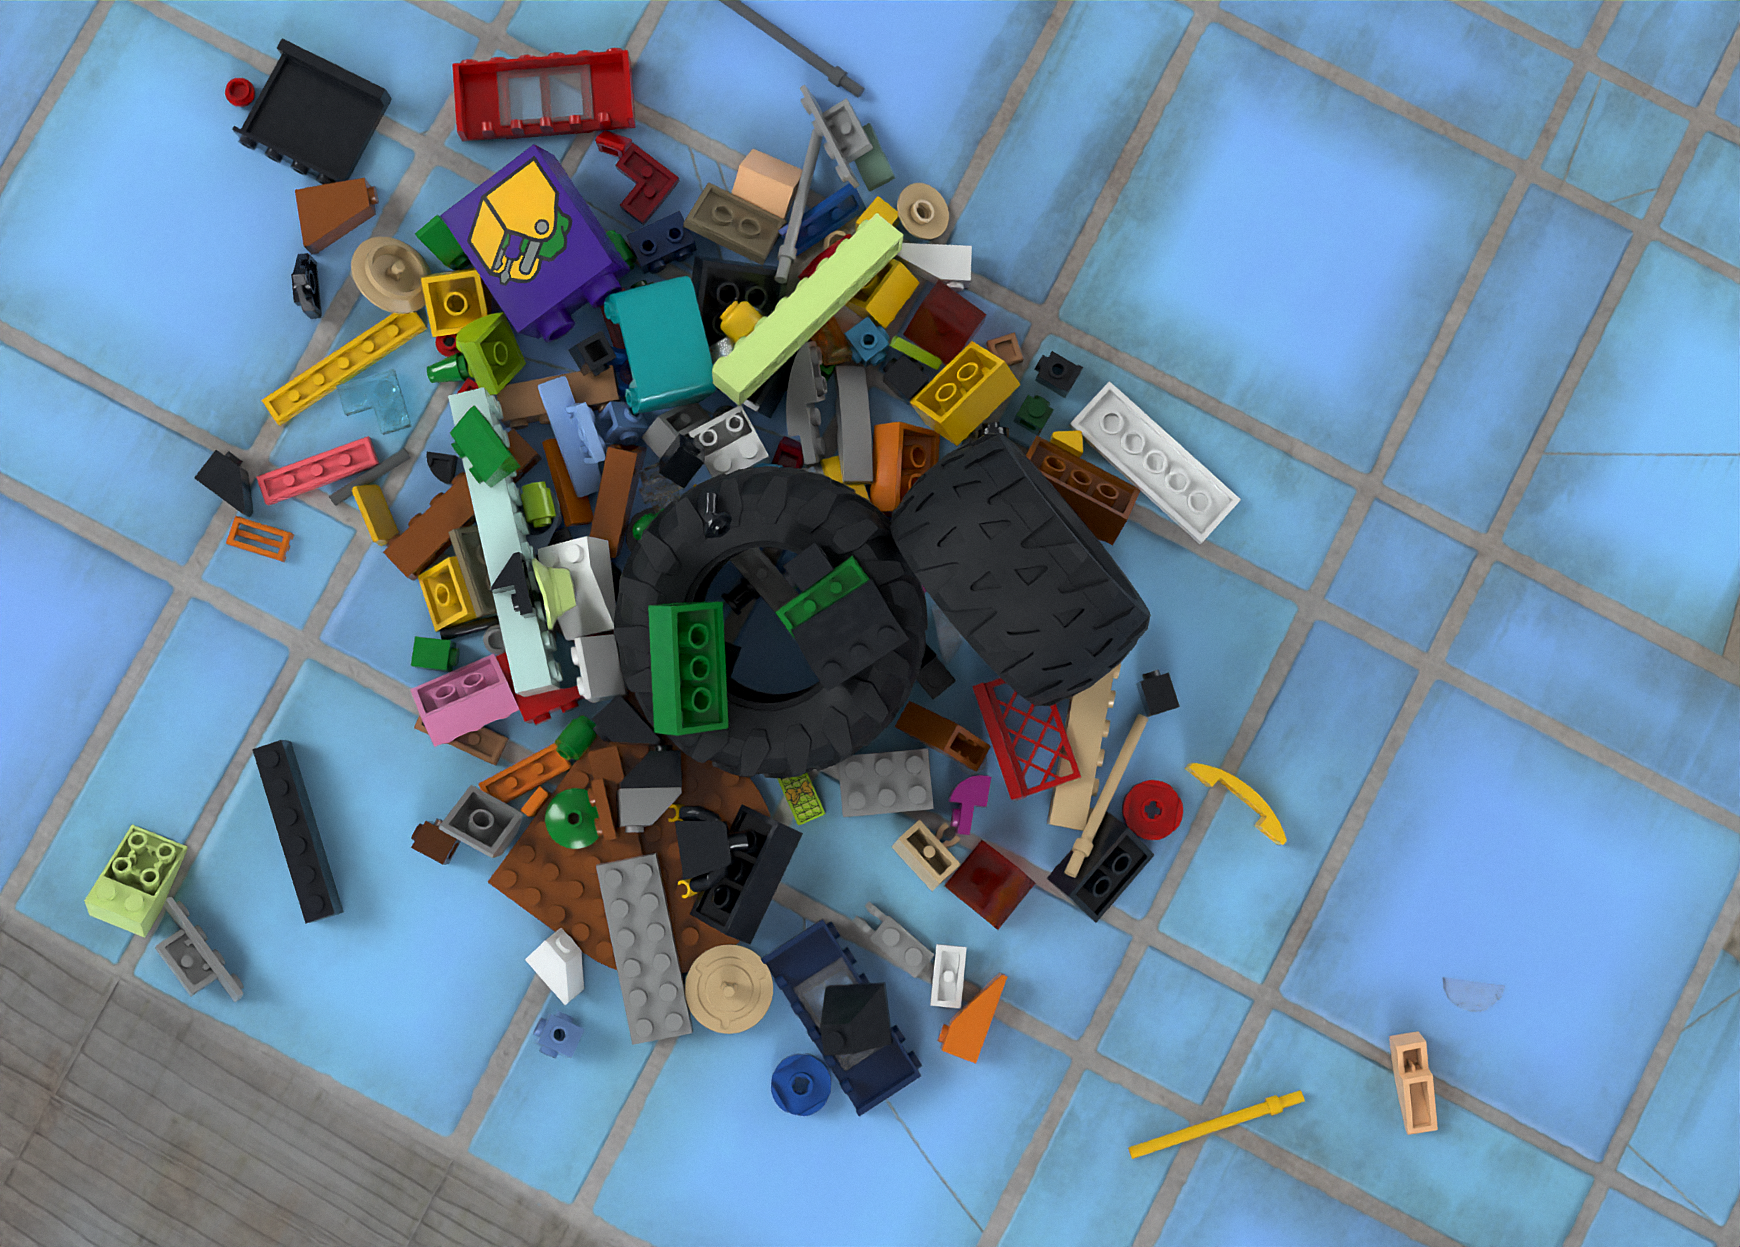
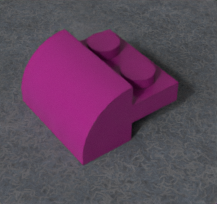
M977 775L959 782L952 789L947 802L959 804V808H955L952 811L950 827H955V834L970 836L974 806L987 807L991 783L990 776Z

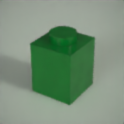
M415 636L411 666L418 669L452 672L453 666H457L459 662V648H456V643L451 640Z

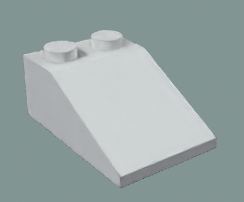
M585 536L538 549L539 562L542 565L552 568L569 569L573 580L576 606L557 618L565 639L570 641L575 638L614 630L616 603L608 540Z

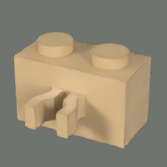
M919 819L897 839L892 848L926 886L933 891L961 865L947 850L958 843L960 838L956 835L952 840H946L941 843L939 840L943 837V832L949 826L944 823L934 835Z

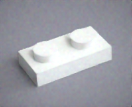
M936 944L931 1006L961 1009L967 947Z

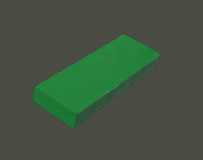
M851 556L775 613L793 636L791 629L870 578L855 557Z

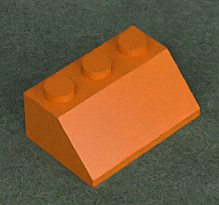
M903 422L874 425L872 453L873 483L870 487V502L885 516L892 517L893 511L902 502L904 495L917 479L939 461L940 434L934 430Z

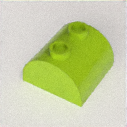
M504 312L476 319L463 327L456 336V346L463 353L468 363L469 375L475 379L478 388L484 387L490 395L498 394L526 365Z

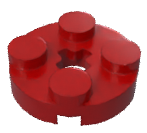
M1147 780L1134 785L1125 795L1122 803V817L1125 825L1136 836L1146 840H1160L1170 835L1179 827L1183 817V803L1169 784L1159 780ZM1151 801L1156 802V807L1160 809V814H1155L1153 819L1148 818V813L1144 812L1145 806H1149Z

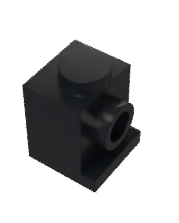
M1052 351L1049 357L1042 355L1034 370L1039 373L1035 381L1066 398L1083 367L1075 365ZM1056 366L1063 371V373L1060 375H1055L1052 372V368Z

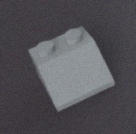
M470 785L440 824L439 829L485 855L495 858L505 852L517 835L524 813Z

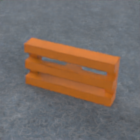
M235 516L226 544L285 562V555L290 549L289 543L290 540H293L294 534ZM242 524L283 537L282 543L240 530L239 526ZM238 535L280 549L277 554L236 541L235 537Z

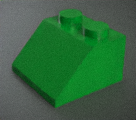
M475 405L466 412L450 432L455 440L451 446L461 459L465 457L469 459L473 465L469 468V471L479 484L484 481L491 488L521 467L487 418Z

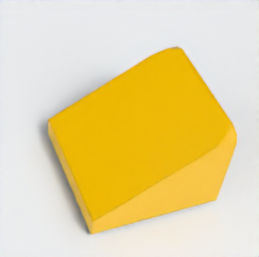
M1054 431L1050 437L1051 443L1078 457L1082 456V431Z

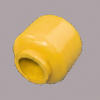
M734 301L719 317L722 320L720 328L736 344L741 337H747L754 331L755 325L763 316L749 302L742 301L738 303Z

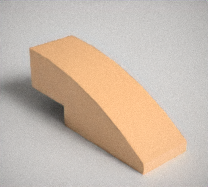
M1419 1031L1389 1036L1395 1083L1406 1133L1411 1135L1438 1130L1433 1074L1429 1070L1426 1040Z

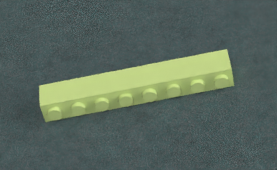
M877 213L870 220H864L850 239H844L829 259L826 257L818 264L816 272L809 278L804 277L798 283L794 293L789 297H783L777 303L772 314L768 317H762L757 322L751 334L747 337H741L729 355L726 357L722 356L715 362L712 368L713 384L737 405L743 404L902 250L903 234Z

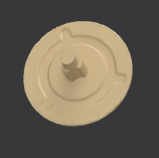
M373 237L365 240L357 247L351 260L352 276L358 289L371 303L385 311L397 314L413 313L426 305L421 278L432 273L424 258L414 248L391 237Z
M733 944L713 947L701 954L688 972L685 983L686 1002L696 1020L712 1031L724 1034L745 1031L756 1025L770 1007L773 997V980L770 970L766 964H763L759 955L746 947Z

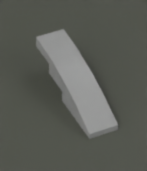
M835 366L833 373L837 394L835 410L838 424L836 440L843 484H872V438L864 366Z

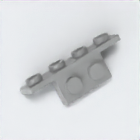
M806 85L801 86L800 90L804 95L801 103L809 115L813 113L816 120L812 124L820 137L825 136L827 143L823 144L832 160L836 158L839 165L835 169L844 183L849 181L854 188H857L860 185L849 163L872 150L873 146L853 107L846 98L822 113L813 94Z
M172 897L165 900L164 908L180 930L156 945L155 949L188 994L192 997L218 979L234 1002L240 1000L243 995L241 989L244 988L242 982L234 973L230 975L223 965L226 964L224 958L218 950L214 949L212 951L205 941L208 939L199 925L195 927L187 918L190 916L189 912L181 901L176 903Z

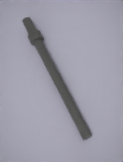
M719 0L829 77L828 81L836 87L842 86L857 98L862 95L865 88L849 78L846 71L839 66L834 67L740 0Z

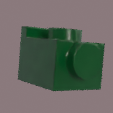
M1027 395L1013 422L1039 436L1054 409L1049 407L1050 403L1046 399L1035 395L1034 398Z

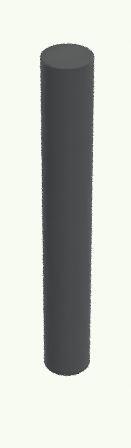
M405 448L401 449L331 494L329 498L335 506L353 495V487L371 484L411 458Z

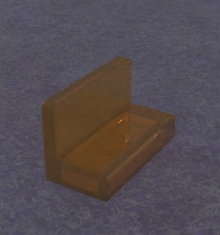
M833 316L810 338L816 342V347H819L821 350L823 366L851 361L853 354Z

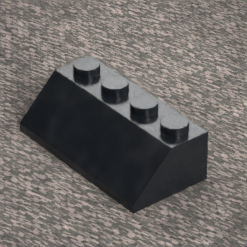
M742 804L729 833L747 831L749 849L732 852L733 864L729 865L728 874L712 888L700 891L690 915L727 936L751 945L803 833Z

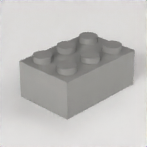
M928 749L852 755L838 763L843 817L934 809Z

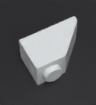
M562 928L547 938L525 959L564 1005L568 1004L584 990L582 951Z

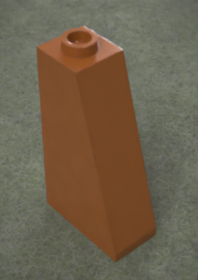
M614 443L607 448L589 537L608 540L610 561L621 554L647 448L636 445L624 446Z

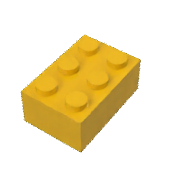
M971 341L909 403L927 426L958 446L1021 384L1004 360Z

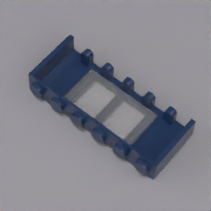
M822 918L763 956L761 961L768 966L777 986L783 991L791 1004L792 1010L803 1023L810 1039L818 1047L825 1063L833 1071L839 1081V1085L844 1093L848 1095L856 1108V1113L860 1117L921 1077L918 1069L922 1067V1064L913 1050L909 1053L905 1050L902 1042L906 1039L897 1025L891 1027L893 1043L890 1045L856 1054L824 1056L820 1023L825 987L827 985L870 983L864 972L858 975L854 969L853 964L857 961L848 947L842 949L836 939L841 935L832 921L826 924Z

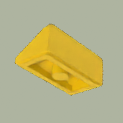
M373 484L353 487L352 493L373 542L380 546L387 544L399 531L380 486Z

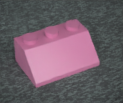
M494 654L410 689L434 747L450 743L463 734L477 731L484 725L498 719L507 718L519 710Z

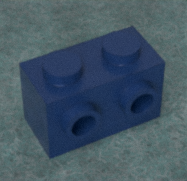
M680 211L626 235L644 274L648 272L651 274L658 273L666 268V264L674 260L678 262L690 258L693 252L697 250L689 229L683 227L685 220Z

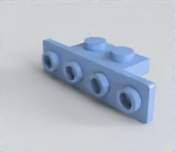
M565 376L539 384L540 396L577 497H584L599 491L602 476L597 463L605 460L604 452L606 447L602 437L596 432L594 426L596 420L592 409L587 406L586 402L575 403Z

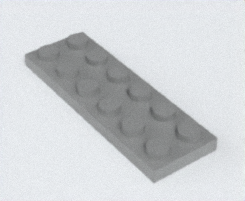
M652 853L597 864L596 869L632 1045L692 1033L693 1026L686 1002L685 987L658 854Z

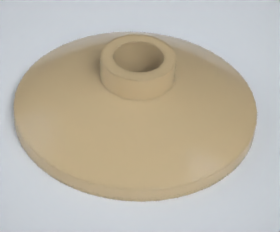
M913 183L902 190L897 201V211L906 230L923 240H932L943 234L948 226L949 211L941 194L935 188L924 183Z

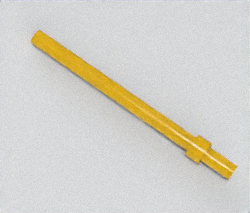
M1301 1090L1280 1097L1273 1095L1265 1098V1102L1128 1147L1131 1158L1134 1159L1266 1114L1273 1116L1282 1113L1284 1108L1305 1102Z

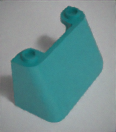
M688 276L672 278L610 294L605 298V315L614 324H620L633 381L629 384V389H626L625 396L627 404L632 407L633 414L699 403L716 391L712 376L713 363L694 286Z

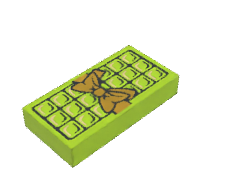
M808 773L797 777L777 778L798 826L825 814Z

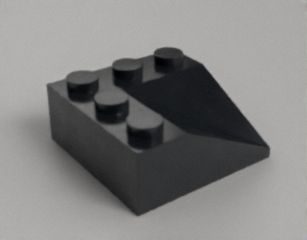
M702 256L694 257L691 281L694 286L710 352L728 354L734 343L721 330L722 320L719 318L734 301L738 303L747 301L753 307L768 315L775 311L777 303L786 296L788 278L786 283H779L775 280L778 267Z

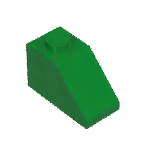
M436 215L415 233L417 238L446 267L455 271L464 269L471 263L441 216Z

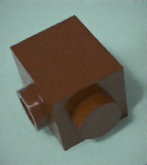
M437 818L435 822L425 821L424 824L420 823L412 834L411 839L414 840L411 848L442 865L449 864L461 841L439 829L440 824L443 822L441 819Z

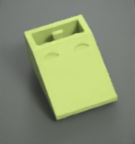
M131 825L84 900L89 915L145 938L163 908L188 847Z

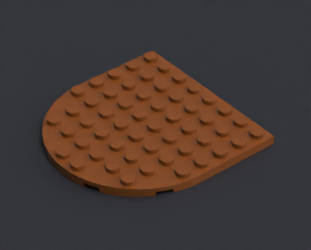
M628 690L629 696L625 698L650 724L635 696V692ZM596 734V739L574 763L488 880V883L556 932L562 928L584 954L605 966L617 970L596 869L597 864L613 861L609 843L604 841L603 836H600L587 847L580 849L566 848L551 838L545 824L547 807L557 794L572 788L585 790L592 788L591 781L594 779L588 757L589 752L617 746L624 775L626 776L648 752L655 751V746L622 745L612 741L610 743L604 742ZM659 734L666 742L663 745H673V750H681L667 737V734ZM681 750L682 793L672 804L702 806L720 815L722 821H727L728 830H730L742 804L771 818L767 804L751 778L737 776L712 766V761L707 760L705 763L697 762ZM667 808L652 825L645 826L644 832H638L643 855L658 854L681 972L685 973L689 972L695 960L707 950L720 945H736L740 940L727 936L690 915L700 892L687 898H682L681 896L687 894L688 889L685 884L678 885V882L683 880L676 826L675 822L668 821V818L676 816V810L674 808ZM575 812L571 813L569 822L577 824L579 822V815Z

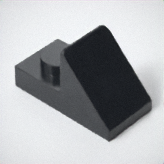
M520 552L512 554L491 586L490 591L497 594L515 590L516 593L511 594L515 612L520 611L522 617L530 618L538 615L525 556Z
M926 644L917 682L934 700L955 683L956 680L940 662L938 655Z

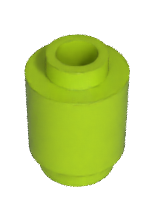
M544 481L522 486L523 493L520 496L526 522L528 524L533 523L534 528L551 525V519L557 516L550 488L546 487Z

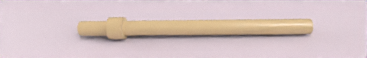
M1137 715L1081 837L1076 839L1072 847L1073 855L1065 870V873L1071 877H1076L1084 858L1090 855L1094 836L1148 722V718L1144 715Z

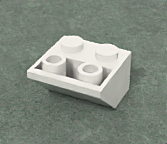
M742 405L688 432L690 437L698 440L703 448H705L704 464L712 478L723 473L727 475L738 469L753 468L760 463H771L770 457Z
M614 634L575 638V647H571V655L574 665H578V668H580L581 677L576 678L579 694L592 703L611 700L619 694L623 697L629 696L621 670L618 642H616Z

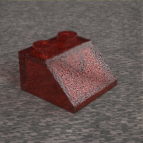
M938 280L919 306L903 336L923 350L940 358L943 361L942 363L947 366L971 342L985 323L987 314Z
M981 840L944 887L994 928L999 930L1036 883L1015 864Z

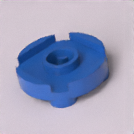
M797 1053L784 1058L777 1065L772 1075L771 1093L779 1108L793 1115L809 1116L816 1113L826 1104L831 1093V1075L828 1068L820 1059L809 1053ZM800 1076L802 1079L807 1078L810 1083L806 1085V1092L803 1093L800 1089L796 1091L793 1089V1086L796 1084V1077Z

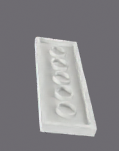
M1110 381L1069 424V427L1074 431H1082V438L1199 544L1209 536L1241 501L1238 496Z

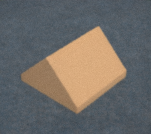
M752 149L739 165L731 194L785 220L796 197L802 169Z

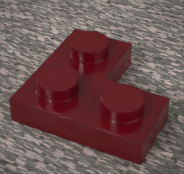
M634 143L615 164L617 170L636 183L635 187L622 201L620 207L644 226L680 182L679 177Z

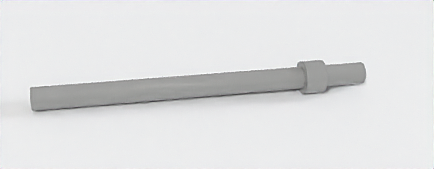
M815 129L812 130L784 245L780 246L777 256L779 264L775 280L779 283L787 282L790 266L795 262L797 254L795 246L823 136L820 137Z

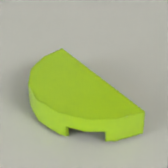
M893 336L889 346L936 370L939 369L943 362L940 358L898 336Z

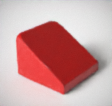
M610 131L602 132L595 139L599 151L621 158L632 144V139Z

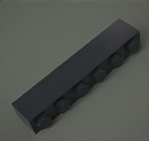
M279 740L252 749L305 924L343 913L344 911L292 742Z

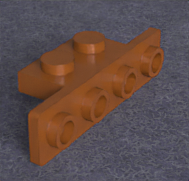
M617 746L591 751L588 753L594 780L591 781L592 788L588 789V797L591 806H596L599 818L594 819L598 836H603L604 841H608L613 861L642 856L643 852L638 833H625V827H617V784L625 777L619 749Z

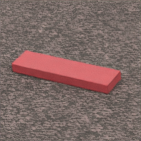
M367 436L259 475L256 478L265 504L269 506L371 469L379 464V460L372 440Z

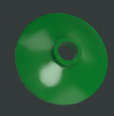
M580 788L567 789L557 794L551 800L546 810L545 824L549 835L556 843L566 848L580 849L591 845L600 837L597 834L594 819L599 818L597 807L591 806L588 790ZM575 812L579 815V822L577 824L569 822L571 813Z

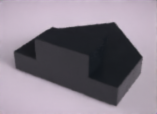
M308 253L298 254L293 274H291L294 303L297 306H301L303 312L310 319L321 318L317 262Z

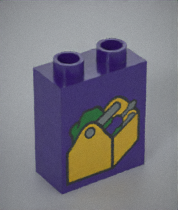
M535 144L440 215L517 333L537 339L542 337L546 343L553 342L572 330L575 326V321L571 315L589 302L592 308H598L604 305L605 298L608 295L621 292L622 287L617 280L631 271L555 155Z

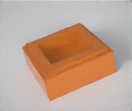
M539 786L520 810L528 817H535L552 793L545 787Z

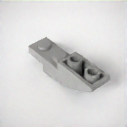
M815 341L806 342L797 352L790 373L786 401L788 437L800 435L805 465L820 462L824 459L823 455L826 454V444L824 438L820 437L818 427L821 424V415L819 409L815 408L814 403L825 400L824 394H827V382L824 376L821 377L822 353L820 348L816 347Z

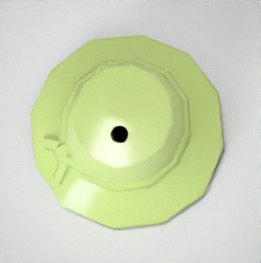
M534 558L532 559V566L543 596L548 629L553 630L557 618L576 606L573 580L569 569L546 567Z

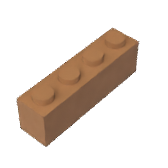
M609 365V369L597 376H594L592 372L583 376L581 371L506 385L497 394V400L501 404L504 417L501 419V422L506 427L514 430L527 428L528 423L540 421V424H551L540 396L538 385L561 376L567 378L575 403L586 402L592 411L598 410V413H601L610 401H621L616 371L613 365Z

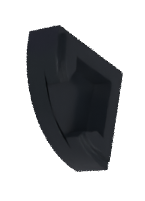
M427 451V463L433 475L441 482L452 486L451 482L455 478L458 457L456 455Z

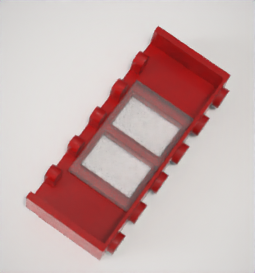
M609 48L606 52L595 53L591 50H581L577 54L569 55L553 52L543 57L527 54L519 56L518 59L493 57L489 61L479 62L474 59H465L460 63L452 64L456 129L462 142L581 134L602 130L636 128L632 65L628 50Z

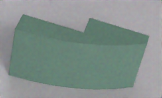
M868 123L862 127L873 149L854 161L867 189L871 192L895 179L887 156L882 151L874 128Z

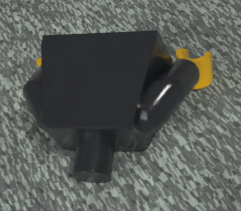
M671 804L668 808H674L676 816L668 818V821L675 822L683 880H680L678 885L685 884L687 886V894L681 895L682 898H687L700 891L712 888L728 874L729 865L733 864L732 852L749 849L747 831L729 833L727 821H722L718 813L707 808Z

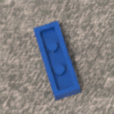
M850 183L803 214L795 246L797 249L796 256L866 210L857 189ZM789 224L778 230L783 241H785Z

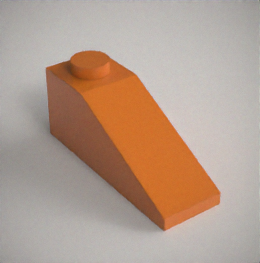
M999 972L950 1019L949 1025H942L937 1039L938 1042L942 1043L941 1051L976 1064L1007 980L1005 974Z

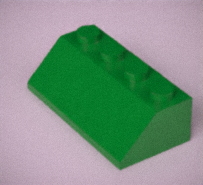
M723 602L648 605L654 733L679 736L729 728Z

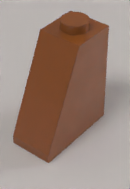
M364 177L296 189L295 195L304 247L311 255L317 254L376 215L374 204H378L379 200L375 186L371 187Z
M911 701L907 703L895 725L897 729L911 738L975 772L978 771L991 748L989 744L959 724Z

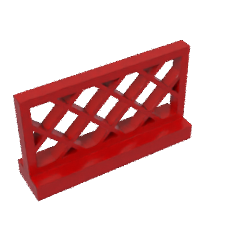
M1001 678L972 686L1012 801L1015 802L1027 796L1082 778L1056 704L1050 706L1051 714L1047 722L1031 716L1036 705L1031 704L1027 713L1012 706L1018 695L1015 691L1008 704L997 699L994 688L1007 684ZM1000 705L1006 707L1003 714ZM1010 709L1025 716L1018 732L1007 728L1005 720ZM1053 717L1055 719L1057 728L1050 725L1053 720ZM1029 718L1044 725L1037 742L1022 735ZM1048 728L1060 733L1062 740L1056 751L1041 744ZM1009 732L1016 735L1013 743ZM1020 738L1035 744L1028 761L1018 757L1015 747ZM1063 746L1065 748L1067 756L1060 753ZM1039 747L1054 754L1047 770L1032 763ZM1058 756L1070 762L1072 774L1060 777L1051 773ZM1019 761L1026 764L1023 771L1021 769ZM1031 766L1044 772L1045 775L1040 785L1028 789L1024 777L1029 767ZM1049 775L1056 778L1055 780L1046 782Z

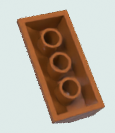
M1036 435L1026 457L1061 494L1095 537L1113 546L1129 518L1140 490Z

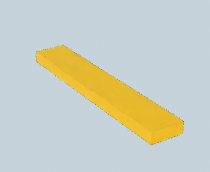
M417 312L408 314L392 313L261 401L275 422L281 426L428 328Z

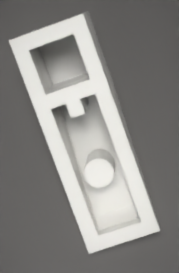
M902 243V250L893 258L900 261L911 272L939 287H946L947 291L960 292L964 288H969L972 246Z

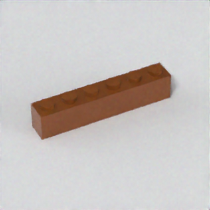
M512 429L509 432L507 431L510 442L508 449L521 466L516 470L517 476L512 477L513 483L516 484L542 458ZM465 472L459 473L452 480V487L445 493L437 494L430 501L429 505L431 507L423 514H416L408 522V529L401 535L399 533L394 535L386 544L388 548L383 553L412 581H415L418 575L422 574L452 545L448 532L453 529L472 526L476 522Z

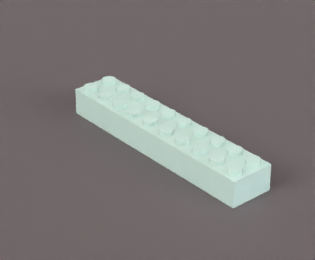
M483 387L448 396L455 426L466 412L475 405L487 418L507 448L510 447L507 431L502 429L499 422L500 419L504 418L502 407L499 401L496 402L494 395H490ZM465 457L462 460L491 586L512 554L516 552L522 553L525 556L538 615L524 618L520 615V611L515 612L511 599V594L516 593L515 590L497 594L493 593L515 693L528 697L561 689L559 681L563 680V673L560 663H556L552 653L557 651L553 633L549 634L546 627L545 606L540 601L539 593H541L532 566V559L536 558L533 546H529L526 540V535L530 534V529L526 518L522 516L519 506L522 505L521 491L519 488H516L512 477L517 476V473L514 471L490 488L484 481L481 484L476 481L469 471V468L473 465Z

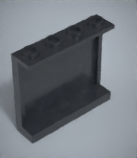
M282 38L277 46L281 57L242 128L233 126L232 130L240 138L238 142L251 150H255L257 147L265 151V156L277 163H281L284 160L290 163V168L304 176L310 173L316 176V181L322 185L347 181L392 98L385 88Z

